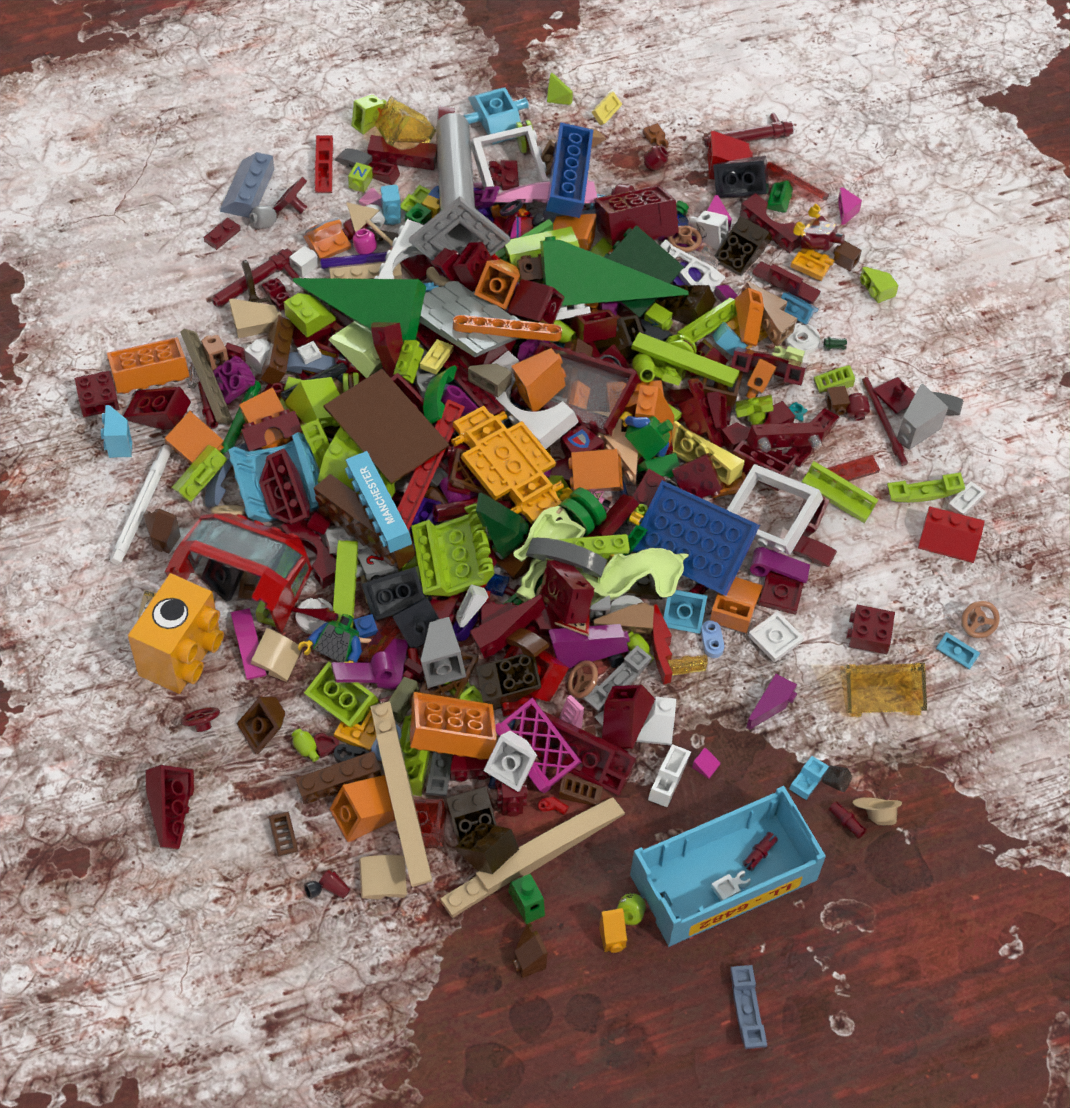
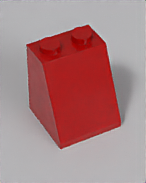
M711 131L707 153L709 179H715L713 164L753 157V151L750 150L749 143L716 131Z

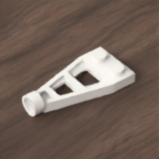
M667 240L660 245L664 250H668L669 254L675 259L680 257L688 262L686 268L678 275L685 285H709L712 292H714L715 286L720 285L726 278L713 266L674 247ZM692 267L704 273V276L698 282L694 281L688 273V270Z

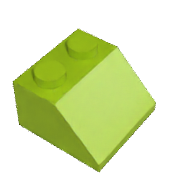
M297 293L284 301L285 316L306 337L311 336L336 320V317L313 295Z

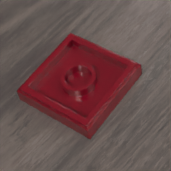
M770 571L765 577L758 606L796 615L804 583Z

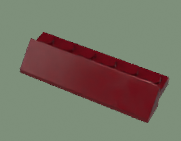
M531 705L526 709L525 718L535 719L536 709ZM543 711L581 760V763L570 772L593 784L602 786L604 789L619 796L632 774V769L638 756ZM525 720L523 732L533 733L535 721ZM538 722L537 733L547 734V723ZM520 724L515 731H520ZM523 735L522 738L527 740L530 746H532L533 736ZM537 736L535 748L545 749L547 737ZM550 738L549 749L559 750L560 740L558 738ZM534 751L537 757L544 759V751ZM548 752L547 761L557 765L559 753ZM562 754L561 765L569 766L575 761L570 754Z

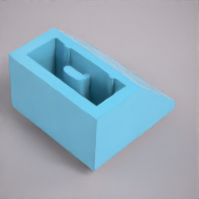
M106 405L105 413H102L104 428H101L104 450L108 451L109 458L132 457V437L128 420L110 405Z

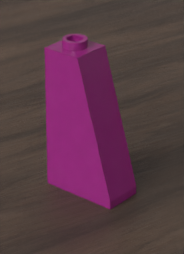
M621 624L589 626V636L567 628L549 630L556 658L569 668L575 667L582 661L593 662L628 651L627 643L630 642L628 633L623 631Z

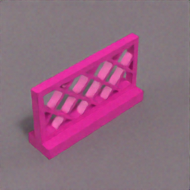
M533 698L503 722H498L495 725L496 733L499 737L508 731L519 734L520 737L531 735L533 736L532 749L545 752L544 762L538 763L534 761L528 773L531 780L543 793L549 791L552 785L581 763V760ZM531 705L536 709L535 719L525 718L526 709ZM514 719L521 720L520 731H512L508 724ZM525 720L535 721L533 733L523 732ZM538 722L547 723V734L537 733ZM537 736L547 737L545 749L535 748ZM550 738H558L560 740L559 750L549 749ZM548 752L559 753L557 765L547 764ZM562 754H570L575 761L569 766L561 765ZM547 766L557 767L556 776L551 780L545 775Z

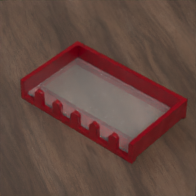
M541 341L534 355L550 348L556 354L559 353L563 361L561 367L566 374L564 378L566 386L539 411L550 409L563 401L574 411L579 421L576 424L577 426H584L589 430L611 437L619 417L626 408L637 385L641 382L637 372L632 368H623L616 363H607L598 357L592 358L582 352H573L567 347H558L552 342L546 343ZM516 385L511 397L515 403H519L520 406L529 409L518 393Z

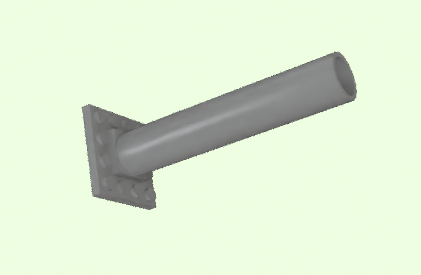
M445 114L437 121L436 125L440 213L410 236L409 243L431 260L444 248L456 250L461 255L469 242H483L492 256L510 242V237L475 209L469 122L460 114Z

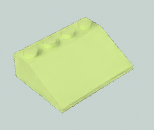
M354 321L329 338V341L366 378L383 367L374 347L372 331Z

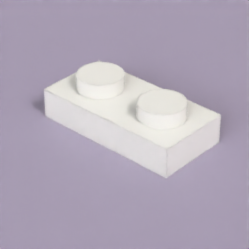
M971 481L965 487V490L961 491L948 504L947 508L954 513L966 515L985 496L986 491Z

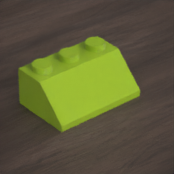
M330 662L325 665L304 692L305 695L350 728L366 718L371 710L370 706L379 703L378 698L359 683L335 682Z

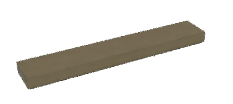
M184 328L180 333L215 419L219 423L230 425L233 419L198 334L195 331Z

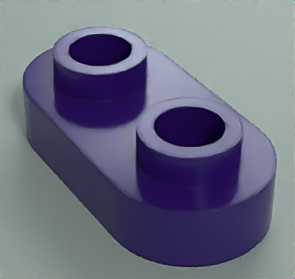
M478 611L463 628L459 626L456 620L453 630L457 641H464L469 637L470 631L478 621Z

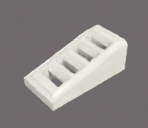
M470 585L455 616L460 627L463 628L488 599V594L483 587Z

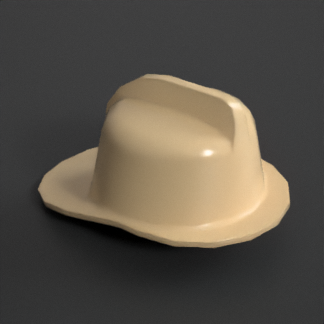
M858 798L853 801V804L859 808L866 809L872 822L878 825H894L897 822V807L901 806L902 802L877 798Z

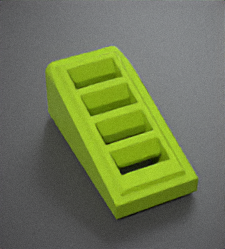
M848 365L815 376L814 381L819 393L827 392L829 387H853L855 376L851 366Z

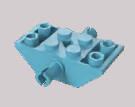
M498 88L469 96L468 100L475 112L464 114L463 116L468 120L469 124L475 122L482 123L487 135L515 129L516 122H521L518 110L529 108L528 100H526L527 98L513 101L506 88ZM510 138V139H506V140H502V141L493 142L492 144L504 142V141L511 140V139H514V138Z

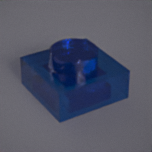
M495 573L487 582L485 590L490 591L491 594L503 597L509 583V577Z

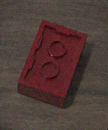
M547 560V568H545L541 585L542 589H540L539 593L542 599L565 624L586 623L595 588L574 566L555 560Z

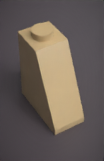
M229 299L238 339L268 333L269 328L278 315L281 316V313L277 312L275 305Z

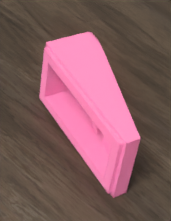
M569 695L559 719L581 729L584 707L572 695Z

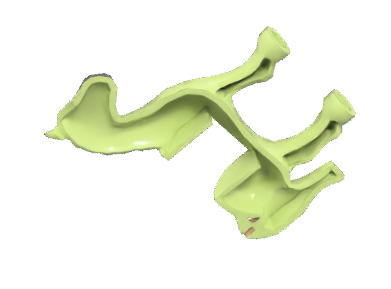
M560 506L550 507L538 516L530 529L525 544L515 550L513 554L522 562L528 557L526 554L532 538H582L586 529L571 521L567 512ZM649 548L626 556L615 554L604 568L602 577H598V579L592 575L582 573V568H575L595 588L591 605L610 595V601L619 598L628 592L634 583L647 574L652 575L658 595L662 598H668L673 596L676 591L678 581L684 571L683 561L689 555L685 553L674 554L672 551L662 548ZM534 558L532 560L529 571L520 579L521 586L515 593L521 601L526 602L536 597L534 592L536 583L544 574L545 568H547V560L552 559L546 558L545 561Z

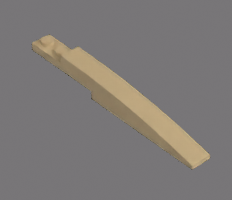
M388 701L370 706L411 886L414 887L432 882L391 703Z
M612 797L522 845L493 874L477 872L476 877L442 897L441 903L453 918L516 878L530 874L625 815V812Z

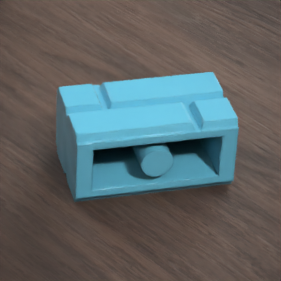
M398 185L381 187V207L385 217V225L401 223Z

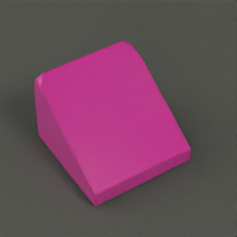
M704 748L694 760L692 768L710 779L721 763L708 749Z

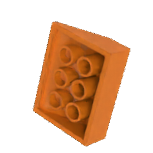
M178 337L107 353L117 393L125 394L135 389H147L152 385H165L170 381H182L190 377L186 358Z
M413 692L410 748L489 760L497 742L493 704Z

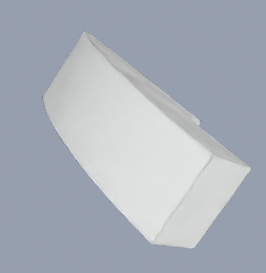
M672 744L651 788L648 800L668 807L691 751Z

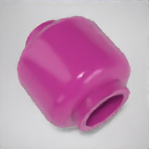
M360 229L353 236L352 240L356 253L365 255L371 254L376 250L377 243L373 232L368 229Z

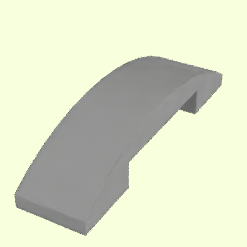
M636 646L624 658V662L599 686L596 685L589 695L583 697V700L596 711L602 710L612 686L631 685L650 663L652 657L639 646Z

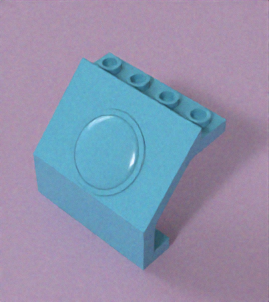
M295 433L292 435L293 441L279 447L256 451H245L237 447L229 449L230 462L234 467L235 479L240 488V496L245 504V513L253 522L257 520L264 523L278 520L270 516L259 480L266 463V457L283 448L287 451L299 472L310 503L309 513L319 508L314 492V487L319 484V470L304 434Z

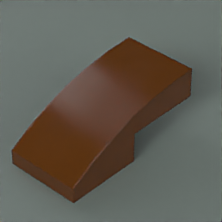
M244 571L242 580H240L238 599L254 601L252 595L261 577Z
M519 628L506 638L509 645L520 647L524 655L536 657L549 647V644L544 639L524 628Z

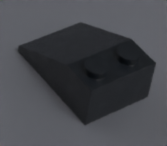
M767 156L748 157L713 164L716 195L719 198L750 196L755 193L763 195L767 194L770 189Z
M419 566L362 583L374 621L391 616L426 596L430 602L432 600L431 595L423 593Z

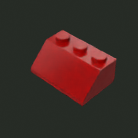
M929 506L918 549L974 563L985 520Z

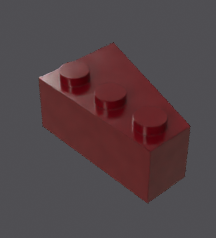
M743 440L733 451V455L744 460L742 472L745 475L749 474L755 464L789 478L795 471L799 458L798 454L793 456L783 454L782 450L779 449L776 451L765 448L752 449L749 442ZM763 483V484H765V485L771 487L772 489H774V490H776V491H779V490H780V489H778V488H776V487H773V486H771V485H768V484H766V483Z

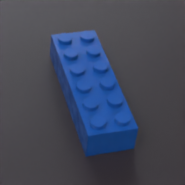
M560 122L555 141L546 211L580 218L585 202L593 129Z

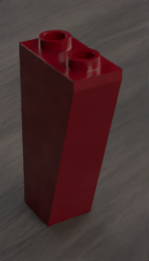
M454 754L451 764V781L464 782L467 779L485 780L491 778V775L484 771L488 759H477L475 757L457 756Z

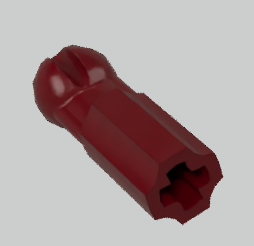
M478 497L433 505L432 514L435 522L468 515L469 513L465 510V507L476 504Z

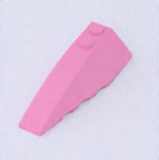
M587 178L584 203H594V198H598L594 181H588ZM550 181L522 185L497 194L495 202L521 200L522 202L529 203L534 201L547 203Z

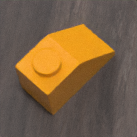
M623 908L601 912L599 930L605 952L617 953L626 948L627 936Z

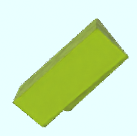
M411 715L405 716L402 725L400 744L412 794L422 797L430 751L410 748Z

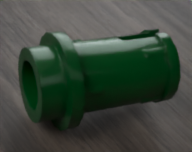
M830 336L824 338L823 347L828 351L831 349L846 350L847 348L845 346L847 345L846 338H831Z

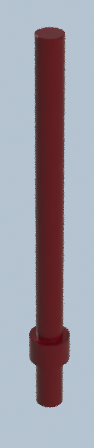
M865 377L862 379V382L892 444V451L898 457L901 465L905 466L908 464L904 454L905 450L902 444L898 442L877 395L872 391L873 386L869 378Z

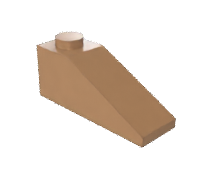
M648 603L634 604L594 619L592 626L621 624L623 631L651 634L654 606H650Z

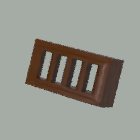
M565 775L562 778L559 799L596 806L600 804L603 787ZM567 786H571L570 791L567 790ZM575 788H579L578 794L575 793ZM584 789L588 790L586 796H583ZM592 791H596L594 799L590 798Z
M289 811L268 816L278 857L299 852ZM286 821L287 823L285 825L275 827V823ZM288 828L289 832L277 834L278 830ZM290 836L289 840L279 842L278 838ZM292 843L293 847L281 850L280 846Z

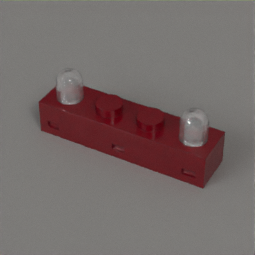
M820 422L752 425L747 440L752 449H761L763 452H768L771 448L811 446L813 449L818 450L822 447L821 441L825 431Z

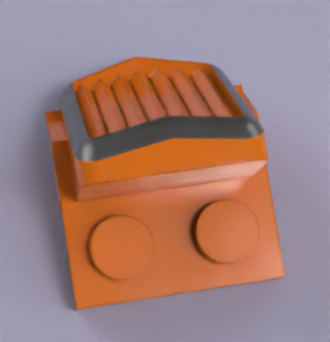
M338 218L324 221L305 232L304 239L309 248L317 254L319 261L351 249V244L341 228L342 223Z

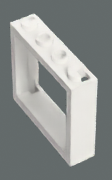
M531 125L472 139L470 145L484 190L486 187L494 185L482 145L523 135L527 136L540 182L550 181L545 173L547 171L545 162L541 160V148L536 143V132L532 130ZM494 202L493 205H504L508 202Z
M754 464L727 510L738 514L757 481L806 499L805 505L784 540L759 529L753 539L763 547L769 546L778 553L784 552L790 555L822 502L823 497L819 489Z

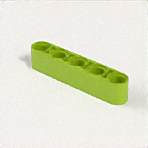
M338 540L333 611L338 614L337 621L339 622L342 614H348L354 618L358 541Z

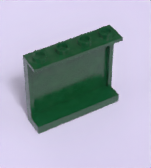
M637 225L625 232L623 235L625 238L622 242L618 240L615 243L611 254L606 253L604 258L669 284L673 282L684 268L682 264ZM658 297L618 302L640 319Z

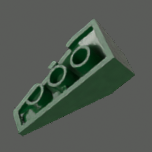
M479 493L476 513L482 526L487 527V538L494 543L492 546L494 553L500 559H505L525 542L526 534L529 531L528 523L519 514L487 495Z

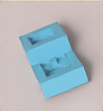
M811 756L789 789L807 800L829 766Z

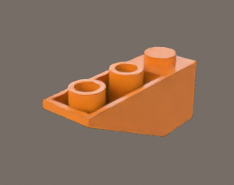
M748 287L735 298L741 340L756 347L764 303L762 293Z

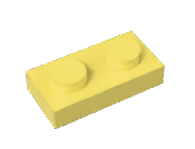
M613 91L608 93L591 113L601 126L622 106V103Z
M437 339L420 362V369L437 375L454 351V345Z

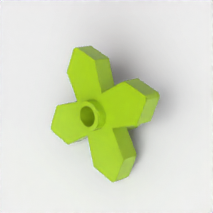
M772 395L736 401L737 418L747 416L751 425L765 423V412L773 411Z

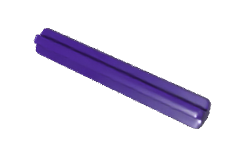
M387 252L323 258L320 260L322 269H327L334 266L386 261Z

